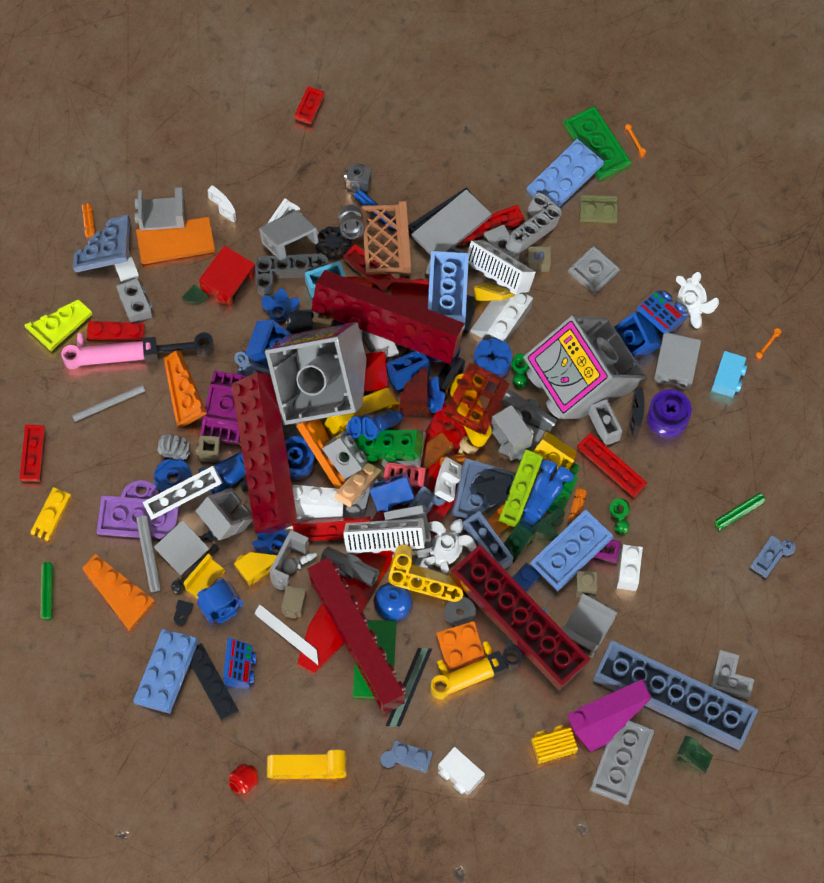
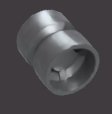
M347 205L341 208L338 212L341 234L348 239L360 237L364 232L361 210L354 205Z

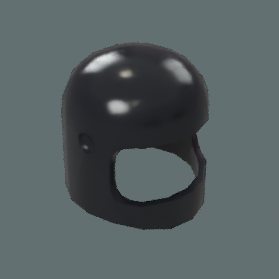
M307 309L289 312L285 318L286 330L292 334L313 331V311Z

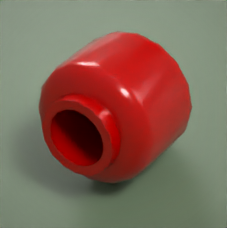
M240 764L229 774V787L237 794H247L258 784L257 769L252 765Z

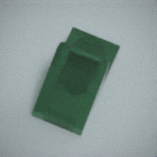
M559 507L529 529L528 535L535 539L553 541L559 535L554 528L564 522L565 512Z
M523 520L517 523L503 543L513 556V562L532 544L533 541L531 539L536 534V531Z
M689 736L684 737L677 753L679 755L677 761L702 773H706L713 758L710 752Z

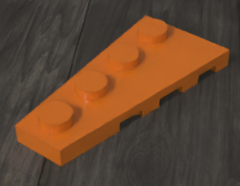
M174 351L164 358L176 425L178 428H184L207 414V411L182 352Z
M315 419L299 423L296 427L334 487L340 489L348 478L344 480L322 450L323 446L330 439L321 420Z
M96 554L82 568L129 632L155 604L154 599Z

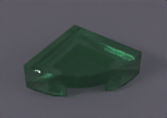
M193 285L182 296V300L190 304H198L208 299V295L196 285Z

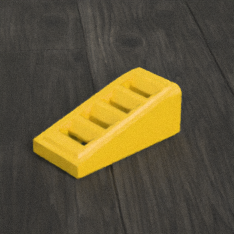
M490 283L474 286L475 299L477 301L505 300L515 295L508 289Z

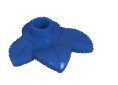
M281 288L273 297L264 295L262 306L269 312L270 319L279 323L285 320L289 312L298 309L299 298L289 299L286 291ZM280 312L281 315L276 316L275 313Z
M438 376L429 379L427 382V407L432 413L442 410L445 393L439 390Z
M285 529L271 534L257 533L258 540L253 541L252 545L259 553L278 555L279 552H275L273 549L280 551L288 535Z

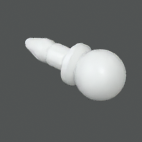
M308 553L299 559L296 556L293 559H286L282 570L286 574H293L297 569H301L300 565L313 560L317 553Z

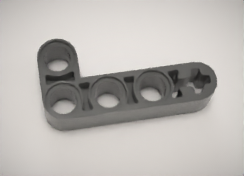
M323 254L286 255V258L279 260L276 256H261L255 263L257 292L262 296H268L273 292V279L304 278L305 272L328 265V258ZM300 264L305 265V267L299 268L297 266ZM281 265L287 266L284 269L279 268ZM262 266L268 267L267 269H260ZM262 283L269 284L267 286H261Z

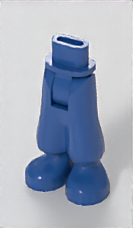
M384 410L377 414L354 416L347 423V432L352 438H358L364 433L367 439H376L379 432L400 423L404 418V414L393 410Z
M242 451L214 465L223 483L210 489L212 494H216L224 489H229L246 475ZM201 467L200 469H198V472L200 473L206 470L207 468Z
M542 460L540 467L543 472L536 477L533 489L523 510L524 515L521 521L532 527L536 525L537 521H541L553 501L563 489L562 483L571 482L574 478V475L562 466H559L557 470V464L549 460ZM557 470L555 477L550 480L551 475Z

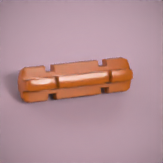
M87 203L82 205L84 227L86 228L85 235L90 239L95 235L96 230L94 229V214H92L93 206Z
M466 453V456L465 454L449 456L451 460L462 466L466 458L476 461L475 454ZM448 456L440 458V465H442L444 459Z
M583 488L576 489V498L573 500L570 511L572 515H569L568 523L570 524L582 513L585 503L583 499H586L587 491Z

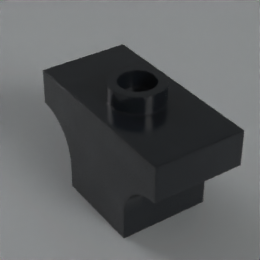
M495 476L483 479V483L469 487L471 495H478L482 499L484 507L508 501L506 489L513 482L511 476L495 479Z

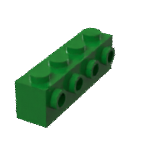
M384 430L379 432L376 439L372 440L367 439L364 433L358 438H353L355 445L365 454L368 461H377L378 459L413 461L414 459H421L423 436L418 430Z

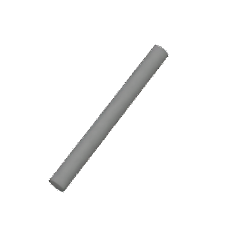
M143 385L135 387L75 413L72 417L75 422L145 392Z

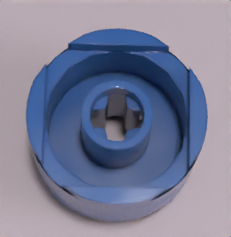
M495 338L481 340L474 351V371L485 373L488 377V382H497L506 376L510 371L512 353L508 343Z
M291 436L285 440L291 480H304L308 478L315 467V455L303 437Z
M224 578L217 580L213 586L208 589H202L197 594L199 597L197 605L211 625H214L213 622L215 621L220 624L229 620L238 613L236 611L238 606L241 608L243 606V601L229 581H225Z

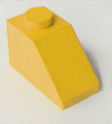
M249 552L246 555L242 554L234 563L235 570L250 587L270 572L277 555Z

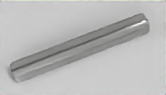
M142 515L138 516L136 520L150 591L157 592L161 590L152 539L147 516Z

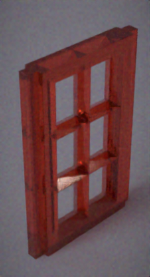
M469 363L444 414L467 428L485 435L492 421V416L495 415L510 384L474 363ZM475 374L484 378L480 388L471 384ZM488 381L497 385L493 395L484 391ZM468 388L478 392L473 403L463 398ZM481 394L490 399L486 409L476 405ZM461 402L470 406L466 417L456 412ZM474 409L483 413L479 423L469 419Z

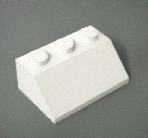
M520 293L505 300H492L470 332L484 340L495 338L508 343L532 308L533 298L525 293Z
M292 485L298 521L343 518L345 504L334 498L335 493L339 489Z

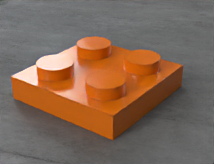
M474 621L436 632L448 671L485 659Z

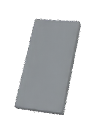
M466 189L412 233V237L430 255L431 251L449 252L486 222L492 214Z
M629 720L626 726L620 729L613 739L606 744L590 791L628 805L655 729Z

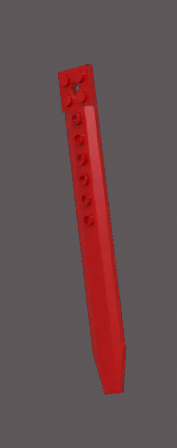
M445 402L443 403L442 410L436 412L425 430L426 437L421 468H426L424 487L429 489L431 493L435 491L437 477L441 468L440 458L456 455L460 449V441L463 437L468 436L457 408ZM453 423L455 429L447 430L446 424ZM415 473V481H418V473ZM413 487L415 496L422 487ZM410 503L394 505V508L388 511L407 508ZM377 511L372 521H387L384 516V512L387 511ZM393 551L352 553L363 563L379 570L378 580L372 587L357 579H348L339 574L340 579L344 578L348 584L349 595H354L358 603L359 613L364 611L389 569L393 559ZM323 604L320 605L308 625L304 638L307 643L317 650L318 665L302 652H300L297 665L313 674L344 644Z

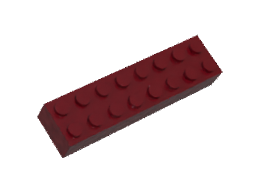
M327 270L323 271L315 284L311 311L345 324L358 322L360 330L449 364L452 363L459 350L465 325L461 321Z
M256 372L232 383V391L255 533L271 534L298 524L280 409L272 377L269 373Z
M481 545L477 546L451 570L450 577L559 691L588 665L591 659Z
M328 557L308 567V576L312 586L383 715L405 704L406 689L401 681L397 682L396 671L392 664H387V655L382 646L378 648L377 637L372 629H368V621L364 613H359L358 603L354 595H349L347 582L344 578L340 579L338 573L340 571L335 561L331 563Z

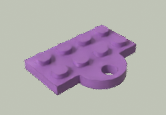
M134 481L124 488L121 497L101 496L97 535L140 538L136 518L146 515L151 539L162 540L177 526L179 506L151 520L143 502L159 494V492L148 481ZM139 487L147 488V492L143 495L136 493Z

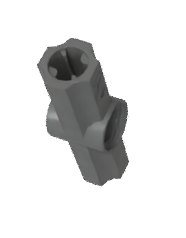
M510 389L500 402L506 407L512 405L515 410L518 409L523 416L522 420L525 424L533 423L549 433L557 422V419L540 409V405L536 400H526Z
M329 546L321 554L320 561L329 557L331 563L335 561L339 573L348 579H357L371 587L378 580L379 570L363 563L352 554H344Z

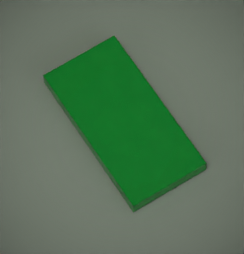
M595 106L563 121V125L574 141L578 139L604 161V165L595 172L599 180L631 165V160Z
M367 620L368 629H372L377 637L378 648L382 646L387 655V664H392L394 667L397 621ZM355 664L353 698L374 699Z

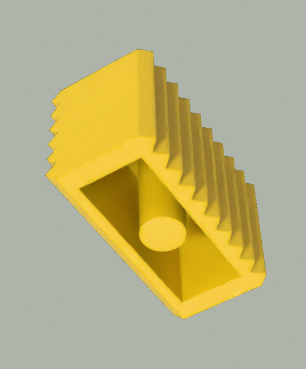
M565 725L553 728V732L539 731L534 734L535 737H532L531 743L538 764L577 753L578 748L571 727L565 728Z

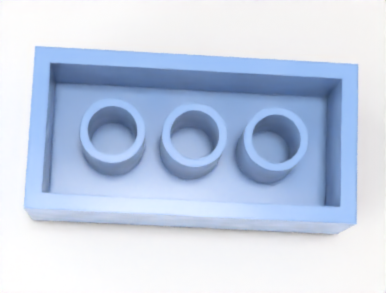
M431 251L428 309L465 323L469 253Z

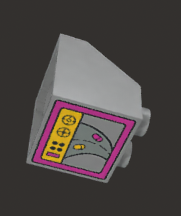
M572 315L523 357L530 367L527 370L529 379L535 386L543 387L550 398L546 401V405L549 411L559 419H581L589 415L591 405L605 399L608 400V403H611L632 392L648 379L608 318Z
M358 322L287 335L265 350L283 425L355 413L362 407L366 355Z

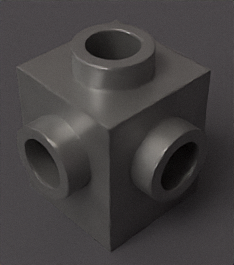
M350 164L349 170H345L344 173L346 188L356 192L360 191V189L368 192L372 168L362 164Z

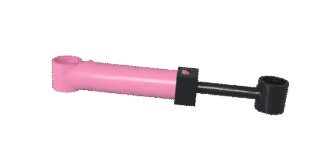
M202 332L196 335L194 342L157 345L156 337L142 338L143 341L85 346L83 334L78 333L77 346L67 345L63 348L61 355L67 368L77 369L84 365L145 360V363L158 362V353L195 349L198 355L207 357L214 352V342L209 333ZM204 342L208 343L205 347L200 346ZM76 355L74 359H68L69 356Z

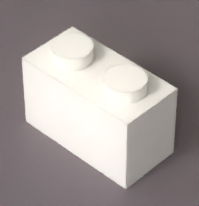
M623 544L620 555L617 589L637 590L643 547Z
M456 747L438 764V769L440 770L438 773L445 780L450 779L455 784L454 788L461 794L469 795L485 776V773Z

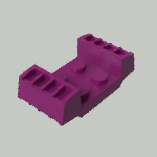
M214 370L205 406L207 414L203 416L200 436L220 437V443L240 445L232 383L248 376Z

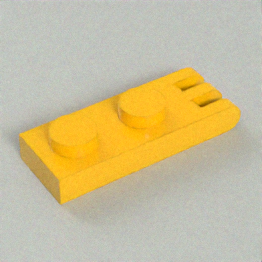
M54 487L52 488L31 530L32 535L35 536L38 529H40L38 533L39 538H43L45 532H47L45 540L49 541L72 497L71 494Z

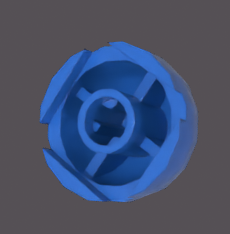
M390 582L379 587L373 600L375 612L385 621L399 622L405 619L411 612L413 604L412 595L408 589L394 586Z

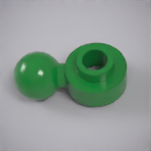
M523 353L515 355L512 359V367L517 371L512 380L516 388H524L528 382L525 373L530 367L523 358L526 355Z
M615 499L609 507L612 516L617 518L614 529L618 534H626L630 529L629 522L625 520V517L630 512V504L625 499ZM620 505L624 508L622 512L619 511Z

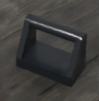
M460 357L454 358L451 364L446 363L438 375L439 390L445 393L444 401L450 395V387L456 376L464 373L465 360Z

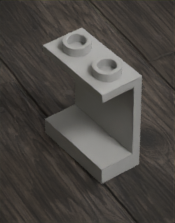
M182 187L175 188L174 198L146 200L143 199L142 190H138V198H135V208L138 209V212H135V223H139L140 231L185 228Z
M298 211L259 228L262 244L279 260L286 258L285 245L304 236H307L313 243H318L317 235L319 232L314 224L312 225L307 217L301 215Z
M671 333L663 334L653 380L661 384H674L679 388H691L701 340Z
M425 504L384 512L385 520L423 518L426 534L425 548L416 551L412 550V555H417L418 558L429 556V552L434 551Z
M290 530L270 569L271 583L280 590L290 586L289 575L281 572L284 561L289 558L292 551L306 556L309 552L308 538Z
M582 594L578 605L562 630L584 653L593 657L613 624L617 612H615L612 606L599 603L594 596Z

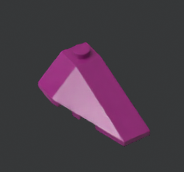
M642 679L567 714L576 735L593 752L608 744L617 732L623 729L626 723L652 697Z

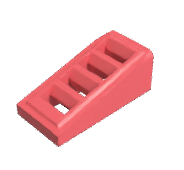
M396 463L385 464L383 480L391 478L392 472H394V476L407 472V474L410 473L412 487L424 486L426 468ZM415 473H418V481L414 480Z

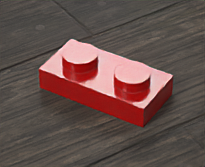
M307 86L294 119L311 125L325 96V92Z

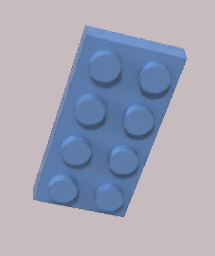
M576 139L527 187V191L532 196L536 193L544 194L560 207L604 165V161Z
M585 509L530 562V565L554 589L559 591L577 574V571H580L614 537Z
M162 629L133 702L136 705L170 714L199 640L193 636Z

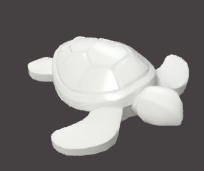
M700 272L694 273L692 278L687 280L682 276H677L676 278L677 283L681 285L678 293V302L686 308V312L690 315V322L696 329L702 325L701 314H710L719 305L718 298H714L707 303L706 291L699 283L701 279Z
M461 519L455 520L451 524L450 530H446L445 526L437 521L428 523L430 532H435L437 535L432 540L434 551L430 552L431 557L424 560V565L432 566L434 564L436 567H440L442 573L448 574L449 564L453 563L460 556L463 546H466L470 552L477 547L471 536L459 535L463 529Z

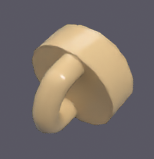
M468 436L463 437L459 443V454L466 455L468 453L473 455L479 449V447L471 443Z

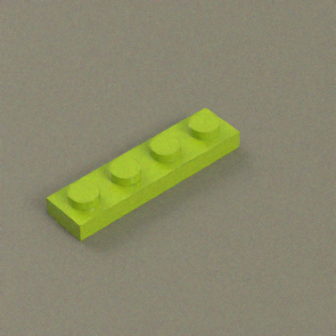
M525 449L507 496L508 501H505L498 521L513 527L518 526L543 456Z

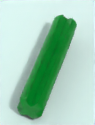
M757 493L717 518L714 524L721 530L764 503L765 497L762 493Z
M51 562L42 563L41 618L45 620L52 618L53 565Z

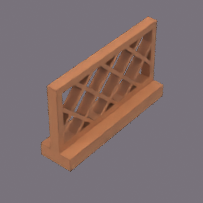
M399 201V205L362 206L366 275L403 273V276H410L411 259L406 201ZM387 211H395V216L391 220L384 215ZM366 212H375L377 216L370 220L366 216ZM380 218L387 222L383 228L375 224ZM390 225L397 231L393 236L385 232ZM372 226L379 231L374 237L367 233ZM381 234L389 239L384 245L376 240ZM391 242L398 246L394 253L386 248ZM372 243L380 247L375 254L368 249ZM382 251H385L390 256L385 262L377 257ZM374 259L381 264L376 269H370L369 266ZM394 259L399 263V268H391L387 264Z

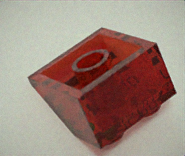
M427 368L421 369L404 385V392H400V411H404V417L427 418Z

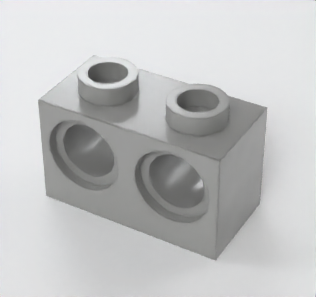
M138 278L116 286L131 323H139L152 318L151 311L154 310L150 299L146 300L145 295L147 291L144 284L139 283ZM132 291L137 292L135 295H129ZM138 307H143L141 311L135 310Z

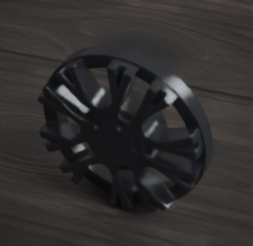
M329 226L319 232L316 248L319 254L325 255L328 259H339L350 249V239L346 238L347 241H341L344 236L341 234L338 237L339 233H341L340 227ZM321 236H324L326 239L321 240L320 238ZM324 248L329 249L326 254L322 251ZM341 249L343 252L338 254L336 250Z

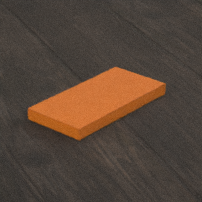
M209 217L186 220L185 228L144 231L136 229L142 265L215 252Z

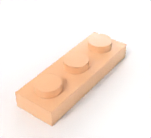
M367 462L362 470L353 474L335 493L334 498L351 508L370 485L376 481L382 470Z

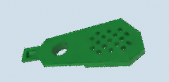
M575 463L572 465L569 471L574 475L573 480L569 483H562L563 489L553 501L548 511L552 513L564 511L578 479L576 474L580 469L579 465Z

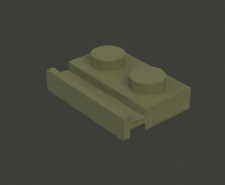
M581 195L580 222L617 223V196Z

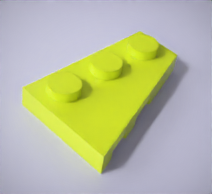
M76 300L59 308L53 314L44 315L36 322L25 324V328L52 352L92 315V311L80 300Z

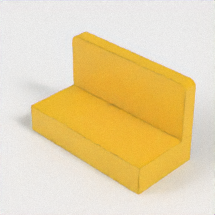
M547 431L543 433L541 440L532 451L543 456L544 460L556 463L557 470L559 466L568 469L574 462L577 453L576 450Z
M208 553L184 581L185 590L198 599L197 594L202 589H208L213 586L225 573V569L213 561L212 556Z

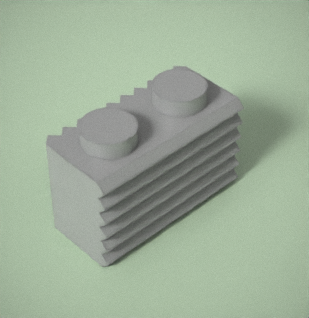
M606 399L591 405L588 413L605 446L620 441L623 431L621 426H619L620 423H617L618 420L614 416L615 413H612L613 410L609 406L610 403Z

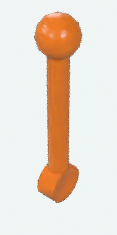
M627 123L625 125V129L629 131L636 146L638 147L639 155L644 156L646 154V150L642 148L640 143L638 142L635 134L631 129L632 125Z
M779 328L774 330L772 337L765 346L756 353L758 359L763 357V353L776 336H780L781 330Z

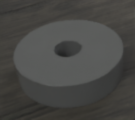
M462 597L457 602L448 601L444 610L445 620L452 627L473 622L476 615V608L473 602L466 597ZM462 610L464 614L458 615L456 612Z

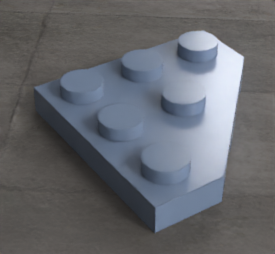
M128 215L111 218L105 223L106 227L101 232L97 231L87 241L88 244L82 250L78 249L74 253L73 269L75 272L128 262L131 221Z
M464 459L461 480L458 484L451 515L468 519L479 511L482 513L493 507L494 505L484 507L482 499L478 495H471L469 487L483 483V479L495 476V479L511 476L513 482L516 473L471 459ZM510 484L506 489L507 496L512 484Z

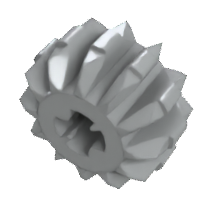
M164 434L159 439L157 450L164 457L184 460L187 459L190 453L191 444L189 440L179 435Z

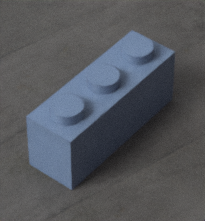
M480 511L463 522V531L474 539L476 546L481 545L504 570L512 565L513 556Z

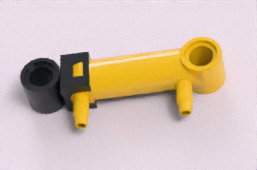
M489 641L483 642L484 650L487 654L485 659L450 673L444 661L440 659L437 663L442 675L432 679L431 694L436 699H445L449 694L491 677L496 678L504 675L507 670H516L521 665V650L515 646H509L501 655L500 651H493ZM514 655L517 657V660L511 662L507 659V656ZM441 683L446 686V689L438 691L435 686Z

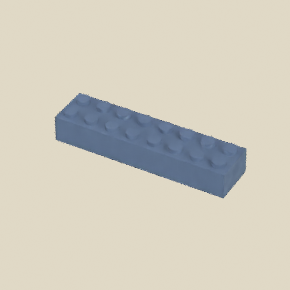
M611 640L595 673L594 682L617 691L643 679L652 697L645 704L646 707L732 748L740 750L758 709Z

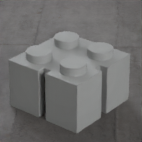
M512 405L492 416L491 429L500 444L506 440L509 441L502 448L509 458L514 460L521 456L525 449L531 450L534 432L530 425L524 423L518 409L515 410Z
M232 488L207 496L196 510L202 521L206 523L218 540L244 532L253 521L252 512L245 504L239 508L233 517L231 516L242 502Z

